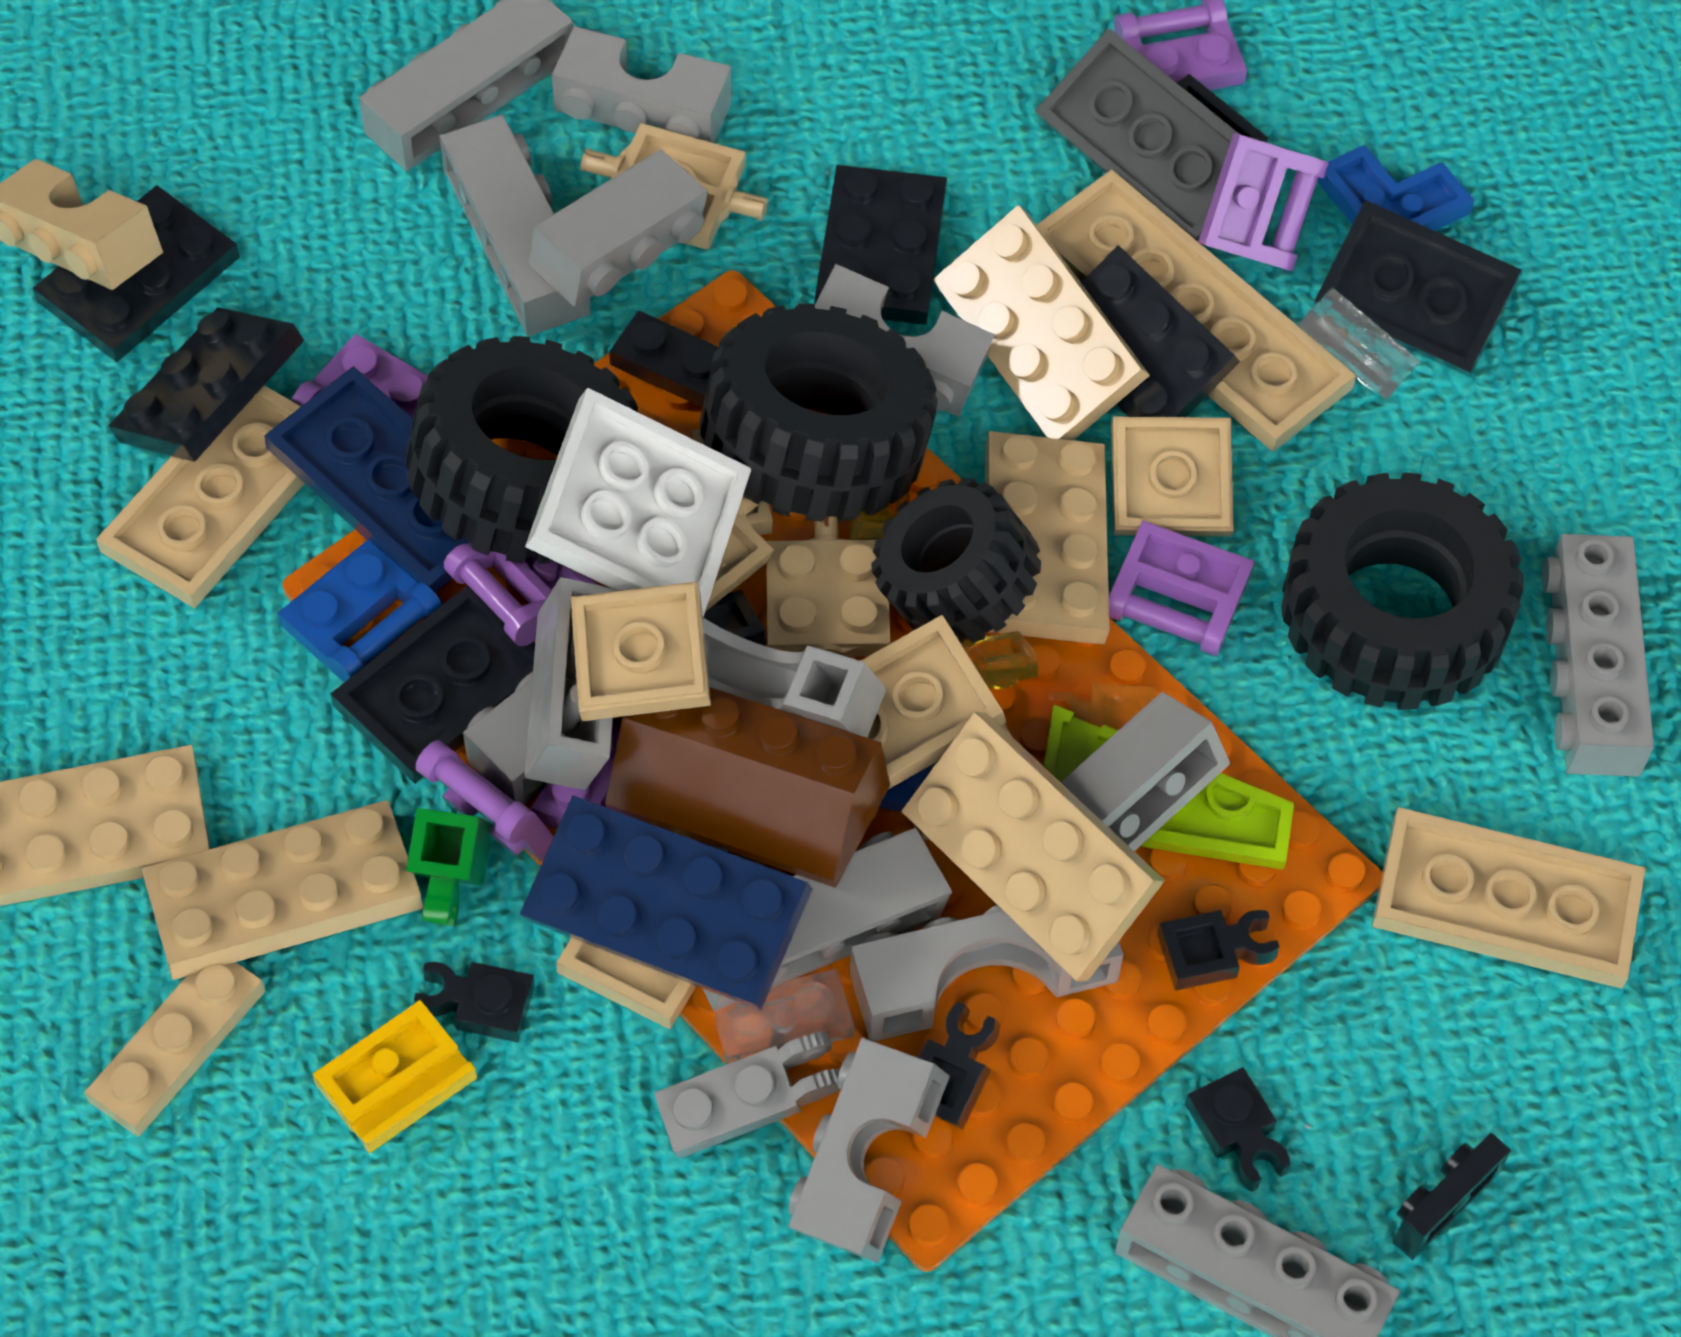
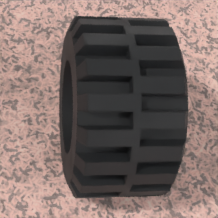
M963 478L957 485L953 479L940 481L937 488L931 490L928 486L918 491V497L910 503L904 501L897 508L899 513L894 519H887L881 529L884 537L876 540L873 548V553L877 558L871 563L872 574L877 578L875 584L880 592L913 630L943 615L961 645L965 639H969L973 644L984 640L985 633L993 629L997 633L1006 627L1007 624L1004 621L1012 614L1018 616L1024 609L1023 599L1025 596L1033 595L1037 586L1033 577L1041 573V560L1037 557L1040 549L1027 527L1002 495L998 494L991 485L985 482L979 485L975 479Z

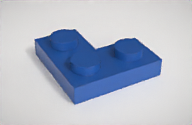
M1366 145L1328 161L1329 164L1324 178L1318 177L1317 179L1319 185L1352 225L1365 200L1434 231L1470 215L1475 201L1443 162L1396 183Z

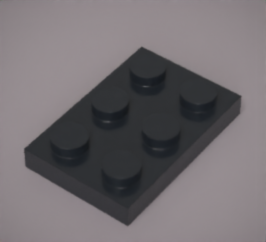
M836 164L814 304H816L833 268L837 264L889 287L881 310L883 320L927 325L946 196L947 177Z
M158 185L153 187L137 202L146 205L163 250L161 255L114 290L89 279H81L75 273L60 266L33 287L36 301L116 363L240 258L237 243Z
M1365 200L1314 300L1315 307L1471 377L1522 276V270Z
M1119 245L1081 282L1150 375L1116 404L1128 417H1187L1240 363L1239 359Z
M217 307L214 312L208 314L199 322L197 330L178 351L172 353L163 361L161 369L142 390L132 395L126 401L123 410L108 427L119 443L196 462L304 342V339L294 323Z
M467 585L330 693L332 705L401 772L416 784L424 777L416 771V762L419 755L430 743L440 740L453 751L458 750L465 744L463 732L467 729L475 715L487 707L492 706L495 708L515 692L518 684L528 674L533 672L535 642L526 646L516 645L505 633V623Z

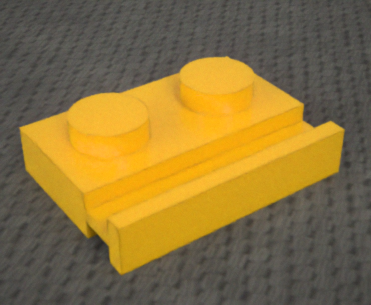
M421 1000L312 1074L315 1085L350 1130L354 1131L369 1154L477 1079L475 1067L459 1052L456 1043Z

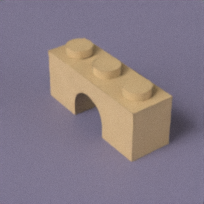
M36 158L0 183V240L8 246H15L27 251L46 263L51 262L67 269L81 279H89L114 290L163 253L148 208L144 204L108 190L94 201L83 205L72 174Z

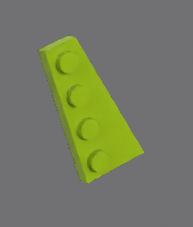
M1054 704L1044 767L1058 781L1062 782L1118 730L1104 724L1100 728L1074 717V712ZM1220 773L1148 838L1141 847L1284 870L1294 803Z

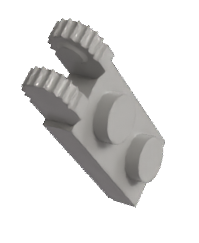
M825 1031L813 1032L802 1038L799 1037L787 1042L780 1049L777 1046L768 1048L654 1092L675 1155L678 1158L691 1155L802 1112L800 1107L837 1093L840 1090L837 1086L839 1069L820 1071L815 1075L801 1079L793 1086L787 1072L788 1069L817 1059L830 1052L832 1043L828 1033Z

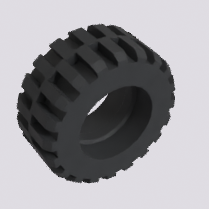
M798 304L794 309L786 310L784 305L768 308L763 312L762 317L755 313L738 323L737 327H734L725 334L719 342L718 350L714 352L700 418V435L704 440L705 446L751 468L743 494L744 497L756 504H759L761 501L773 506V512L789 516L790 512L806 515V520L822 522L826 517H837L838 522L854 520L860 516V512H865L868 516L887 508L889 503H895L910 491L911 484L917 480L922 467L937 412L938 399L935 395L937 388L930 370L926 368L922 356L914 347L907 348L904 337L893 329L883 330L878 326L877 320L862 314L861 318L846 314L847 309L830 306L829 310L815 309V304ZM808 409L818 410V411L825 412V413H828V414L818 413V412H814V411H811V410H808Z
M513 336L509 342H500L498 337L484 339L476 344L475 349L467 345L448 356V360L445 359L438 363L428 374L427 382L421 387L406 449L405 466L409 470L407 480L417 499L421 498L419 505L433 522L440 520L443 523L442 530L444 533L457 542L463 538L472 543L474 551L489 556L490 551L506 555L505 561L523 563L525 558H537L539 564L556 562L525 547L556 460H539L519 456L503 449L494 443L492 439L510 438L532 442L558 456L577 402L587 388L636 412L638 411V405L627 388L620 390V381L607 367L600 370L594 365L592 357L579 350L576 354L563 350L561 343L546 340L545 344L530 342V337Z
M1404 472L1401 479H1390L1388 473L1367 476L1364 485L1360 486L1357 480H1353L1337 487L1334 498L1332 496L1323 497L1312 507L1310 517L1303 520L1300 525L1282 589L1284 593L1281 604L1283 622L1290 627L1288 638L1294 650L1299 654L1308 653L1305 665L1318 678L1321 679L1326 674L1333 679L1332 689L1349 697L1351 691L1366 697L1364 704L1382 708L1384 701L1396 702L1399 710L1418 709L1420 702L1428 700L1430 706H1439L1451 702L1456 690L1459 694H1467L1477 687L1482 680L1483 674L1491 673L1500 660L1520 608L1519 601L1524 590V574L1518 568L1521 562L1518 548L1512 540L1504 541L1508 529L1496 514L1488 517L1483 512L1485 504L1471 493L1464 497L1453 491L1454 484L1439 478L1436 484L1421 481L1422 474ZM1377 564L1407 566L1426 574L1437 582L1448 595L1453 608L1442 614L1427 618L1395 616L1378 609L1365 600L1356 590L1349 576L1362 568Z

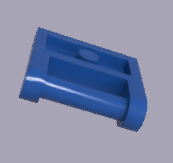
M368 539L278 612V618L281 627L339 679L345 682L419 621L424 620L438 609L442 602L428 585L423 582L418 583ZM397 599L403 603L351 647L348 648L343 645Z

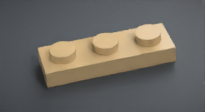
M236 962L228 965H209L199 973L186 976L86 1089L85 1095L88 1102L131 1133L140 1137L265 993L263 981Z

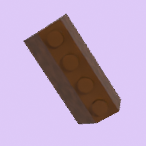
M709 687L711 706L623 716L605 801L607 808L714 847H728L729 852L835 888L890 787L881 742Z

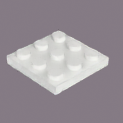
M587 388L577 402L525 547L612 589L621 591L698 581L701 593L702 615L704 617L751 468Z

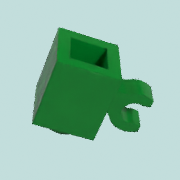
M422 808L416 809L406 871L429 879L422 921L452 927L456 926L460 902L459 884L483 887L491 842V835L488 831L493 827L492 823L477 816Z

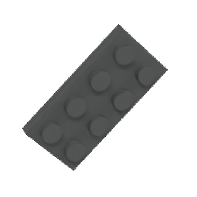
M1108 28L1037 107L1035 112L1043 122L1104 173L1112 169L1196 241H1199L1233 133L1237 132Z

